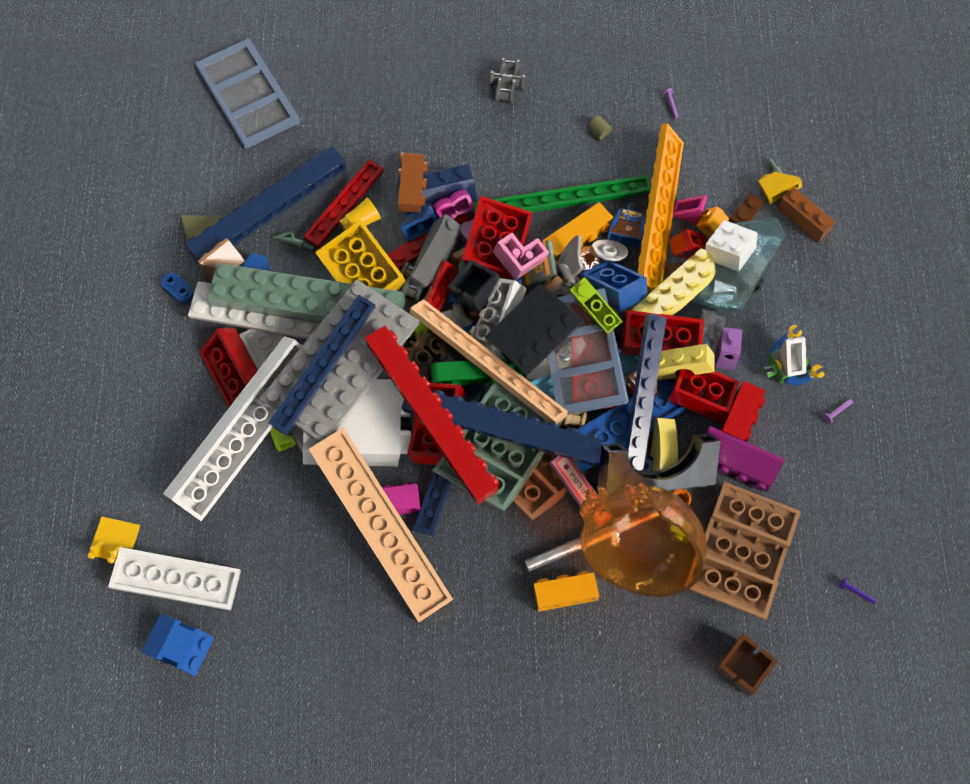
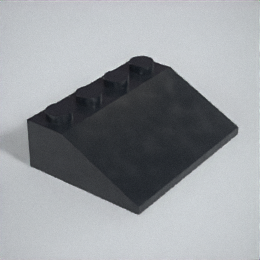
M539 284L485 338L527 378L583 321L570 307L542 284Z

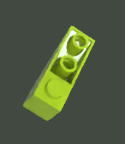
M585 277L569 290L570 295L607 334L623 322Z

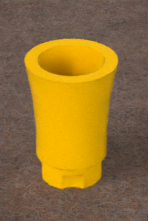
M368 198L339 220L344 231L360 219L365 226L381 219L377 209Z

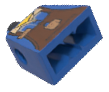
M629 204L627 210L619 209L609 229L607 240H613L641 249L645 215L638 212L639 206L637 204Z

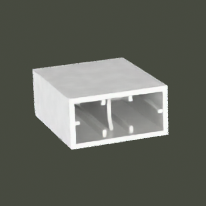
M376 379L335 432L341 428L345 429L368 466L398 467L400 454H407L411 439V431L400 430L401 417H410V413L402 410L401 407L404 399L392 381ZM306 432L303 435V464L318 465L309 448L319 442Z

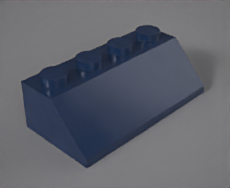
M469 164L424 174V178H427L426 189L422 191V195H425V205L430 203L435 215L437 213L433 205L442 198H450L453 193L459 190H466L472 202H478Z

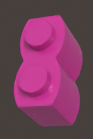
M459 190L453 193L450 198L438 200L433 207L439 218L447 214L454 219L458 214H465L474 208V204L466 190Z

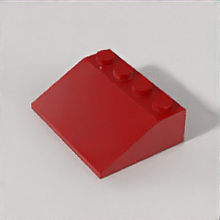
M480 196L462 261L468 264L472 259L483 265L484 268L487 267L498 273L502 279H514L493 253V250L500 240L511 233L514 234L524 247L533 212Z

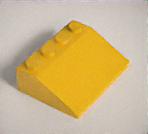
M361 219L315 252L337 282L353 284L357 279L368 287L394 291L406 283L403 275Z

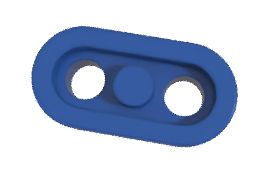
M167 273L162 277L161 284L163 288L179 303L185 304L193 299L194 292L192 288L177 274Z

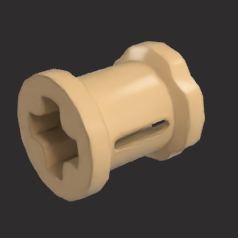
M587 412L567 415L564 425L572 424L580 426V428L583 427Z

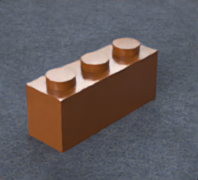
M402 154L398 200L399 211L421 213V206H425V195H422V191L426 189L427 184L424 172H428V162L425 161V154Z
M795 187L782 197L777 208L817 243L831 231L836 222Z

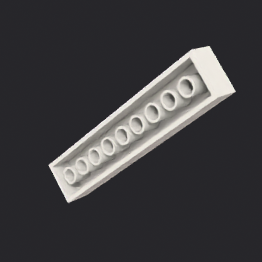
M286 336L282 338L163 493L200 521L203 520L272 427L268 423L276 412L262 403L260 398L302 347L295 339Z

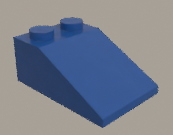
M606 260L581 273V278L585 277L595 290L602 288L606 290L608 305L619 312L639 303L648 295L647 277L610 260Z

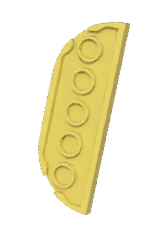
M702 248L698 250L631 311L673 315L678 312L713 279L715 264L711 254H708Z

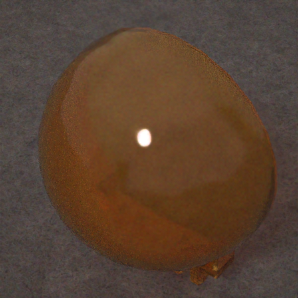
M643 483L638 485L629 484L610 494L602 487L598 489V497L593 489L586 491L585 496L587 500H583L579 510L585 522L580 535L581 549L588 563L600 576L626 591L651 597L677 595L689 590L698 582L706 561V538L700 520L693 509L682 498L661 487L644 485Z

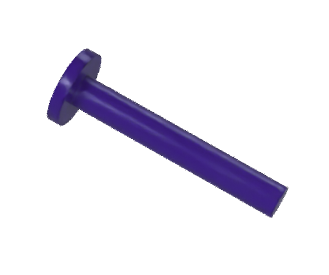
M846 577L841 581L840 589L846 587L875 604L876 599L847 583L848 579Z

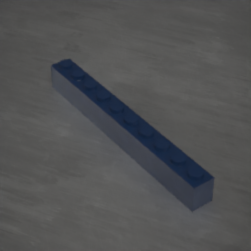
M333 146L323 149L319 155L308 159L304 165L295 168L291 174L285 178H280L276 184L265 188L261 194L250 198L246 204L235 208L228 216L220 218L216 224L204 229L203 233L197 237L189 239L185 244L188 253L199 265L198 261L204 254L209 253L215 248L217 243L222 242L226 238L233 246L346 170V160Z
M439 390L432 392H436L442 401L440 404L443 409L447 408L453 416L451 420L455 426L458 424L462 429L596 467L602 440L595 434L588 433L586 436L579 434L580 431L574 428H568V430L561 429L560 425L549 422L547 425L540 423L541 420L535 417L526 419L522 418L521 414L510 411L508 414L502 412V409L496 406L487 408L483 407V404L478 401L472 400L469 403L460 396L453 395L448 397ZM404 400L401 407L402 410L414 415Z

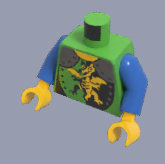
M792 325L789 328V334L783 335L770 350V356L767 360L768 366L762 368L765 378L775 375L779 383L801 386L813 380L815 376L817 378L824 376V372L816 374V371L821 369L822 366L817 364L811 367L806 358V373L787 377L779 350L785 340L801 336V330L797 334H793V330L797 325Z

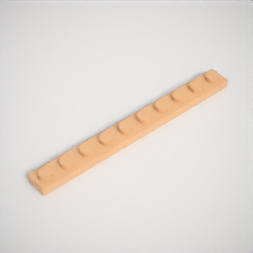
M424 299L410 308L411 315L547 422L558 424L567 416V410Z

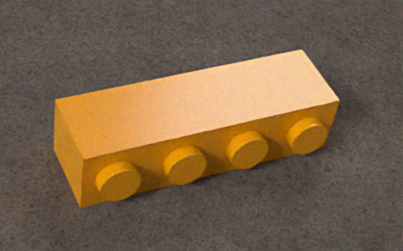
M599 202L542 240V243L547 240L552 241L555 264H557L562 251L576 235L582 237V249L586 243L593 242L599 234L609 231L613 216Z

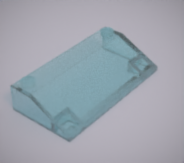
M777 218L733 223L757 232L755 251L739 272L714 263L715 275L713 279L691 301L725 312L742 311L786 235Z

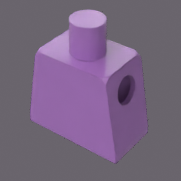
M722 328L718 334L715 368L735 369L741 352V329Z

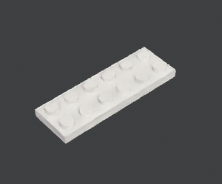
M120 547L108 587L115 590L231 611L241 570Z

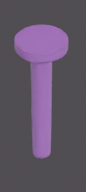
M666 89L663 91V95H667L674 119H678L671 95L673 89Z
M852 399L846 401L832 413L823 414L824 421L831 424L833 417L853 403Z

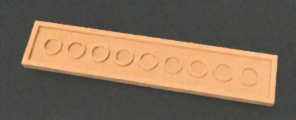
M341 428L309 448L310 453L417 621H422L452 601L453 598L345 429Z

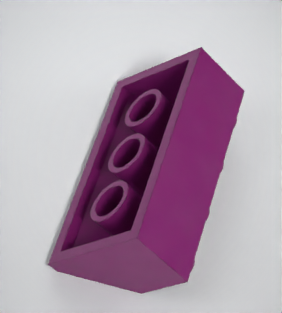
M710 426L707 433H712L721 441L717 471L721 474H729L739 482H747L759 491L765 490L768 492L785 459Z

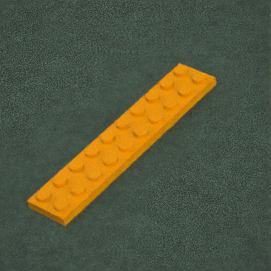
M668 123L661 124L658 135L659 141L656 148L654 173L651 179V192L649 194L648 209L646 210L647 217L639 257L638 274L647 277V292L649 294L663 282L684 144Z

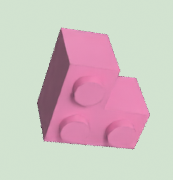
M511 233L496 244L493 253L516 281L541 264L549 254V251L538 238L523 247L514 234Z

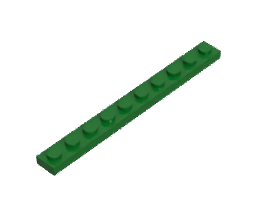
M644 175L492 200L530 212H539L646 195L651 192L649 176ZM473 202L474 215L477 209L478 202Z

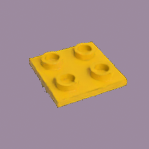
M101 517L88 553V558L94 559L98 557L107 559L108 563H114L120 547L133 550L140 525Z

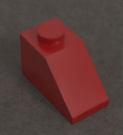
M686 229L669 239L671 251L675 256L683 259L690 258L701 248L706 250L708 237Z

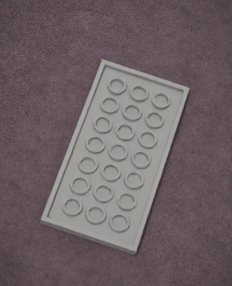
M357 279L260 398L262 403L276 412L357 296L360 295L374 303L376 308L294 424L318 442L335 433L383 371V368L367 347L365 337L386 326L389 331H394L398 338L396 341L401 346L420 324L418 319Z

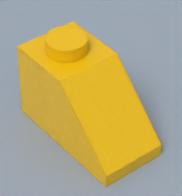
M778 172L765 174L758 180L759 188L769 204L781 199L793 187L797 190L802 188L800 177Z

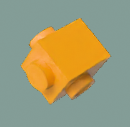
M719 207L707 208L702 212V217L696 226L707 237H711L724 220L728 221L729 218Z

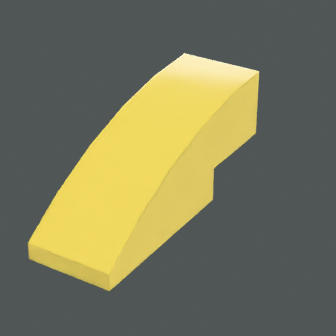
M658 417L655 419L650 456L654 457L652 472L668 468L678 461L675 419Z

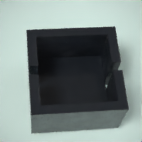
M471 259L447 287L455 300L465 306L468 305L469 308L480 314L481 310H484L489 303L488 298L500 277L498 273L487 267L484 268L483 265Z

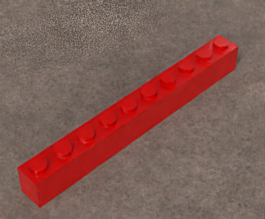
M386 326L381 327L365 337L367 347L472 499L479 505L498 492L497 485L499 482L493 473L490 475L485 469L487 468L485 461L482 457L478 458L474 453L476 449L471 441L464 439L462 428L458 424L455 426L451 420L453 416L447 408L443 409L440 404L442 402L436 392L432 393L429 389L431 385L425 376H420L417 364L408 359L407 356L409 354L403 345L399 346L396 340L398 338L394 331H389Z

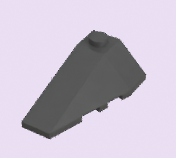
M447 214L433 222L410 275V278L424 288L434 279L441 261L444 260L450 263L452 254L459 251L463 243L460 224Z

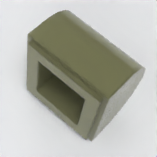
M601 116L595 117L588 125V131L599 141L611 133L613 129Z

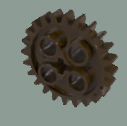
M429 328L427 329V334L422 330L420 332L421 337L418 335L414 336L416 342L409 341L412 348H406L407 352H409L408 359L417 364L420 370L418 373L421 377L425 376L429 383H432L430 366L434 364L431 361L432 355L439 357L437 359L438 362H445V355H450L453 362L466 361V359L461 358L462 354L437 334L432 333V330ZM432 341L440 343L439 350H434L431 347ZM423 346H426V347L428 348L429 352L426 351V350L423 348ZM418 353L425 354V363L418 361Z

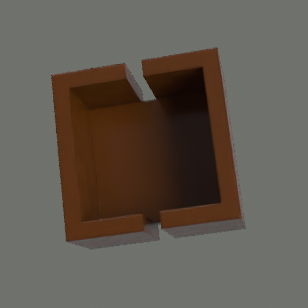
M743 633L724 656L715 671L729 682L734 680V686L750 697L756 692L778 660L763 648L756 655L752 653L759 645Z

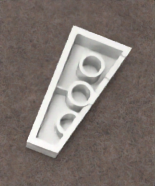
M499 278L491 292L486 308L481 310L478 323L469 332L471 337L500 359L505 357L485 336L523 300L526 288L515 280Z

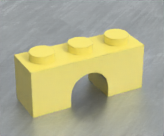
M707 344L661 351L657 379L677 378V370L680 369L691 370L695 375L714 372V353Z

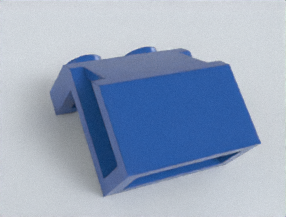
M160 614L141 652L196 676L214 637L197 628L183 624L180 620Z

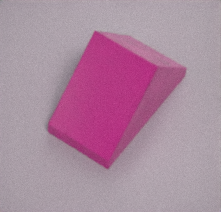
M701 195L677 200L673 217L697 224L701 218L707 196Z

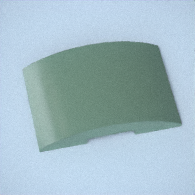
M496 381L481 401L483 407L490 408L491 406L501 408L502 412L508 414L510 411L521 414L522 418L529 419V417H535L541 420L540 423L547 425L549 423ZM463 429L464 439L471 441L476 449L474 452L476 456L483 458L487 465L485 469L490 475L493 473L499 482L497 485L498 492L486 499L485 502L504 512L521 491L545 452ZM442 456L433 472L466 490L446 459Z

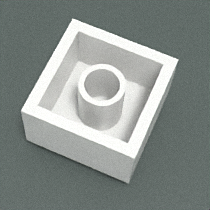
M724 220L706 243V251L708 254H711L714 263L739 272L756 249L757 232Z

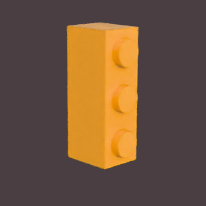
M588 571L578 572L577 576L572 577L560 575L556 577V580L550 581L548 578L539 579L533 585L538 612L598 601L599 598L595 575Z

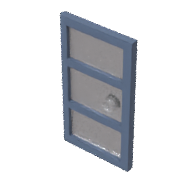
M249 38L194 64L245 149L301 123L297 113Z
M604 288L597 289L596 291L608 304L606 290ZM571 295L557 297L570 307L583 322L548 356L556 403L568 411L567 415L629 403L614 329L607 334Z

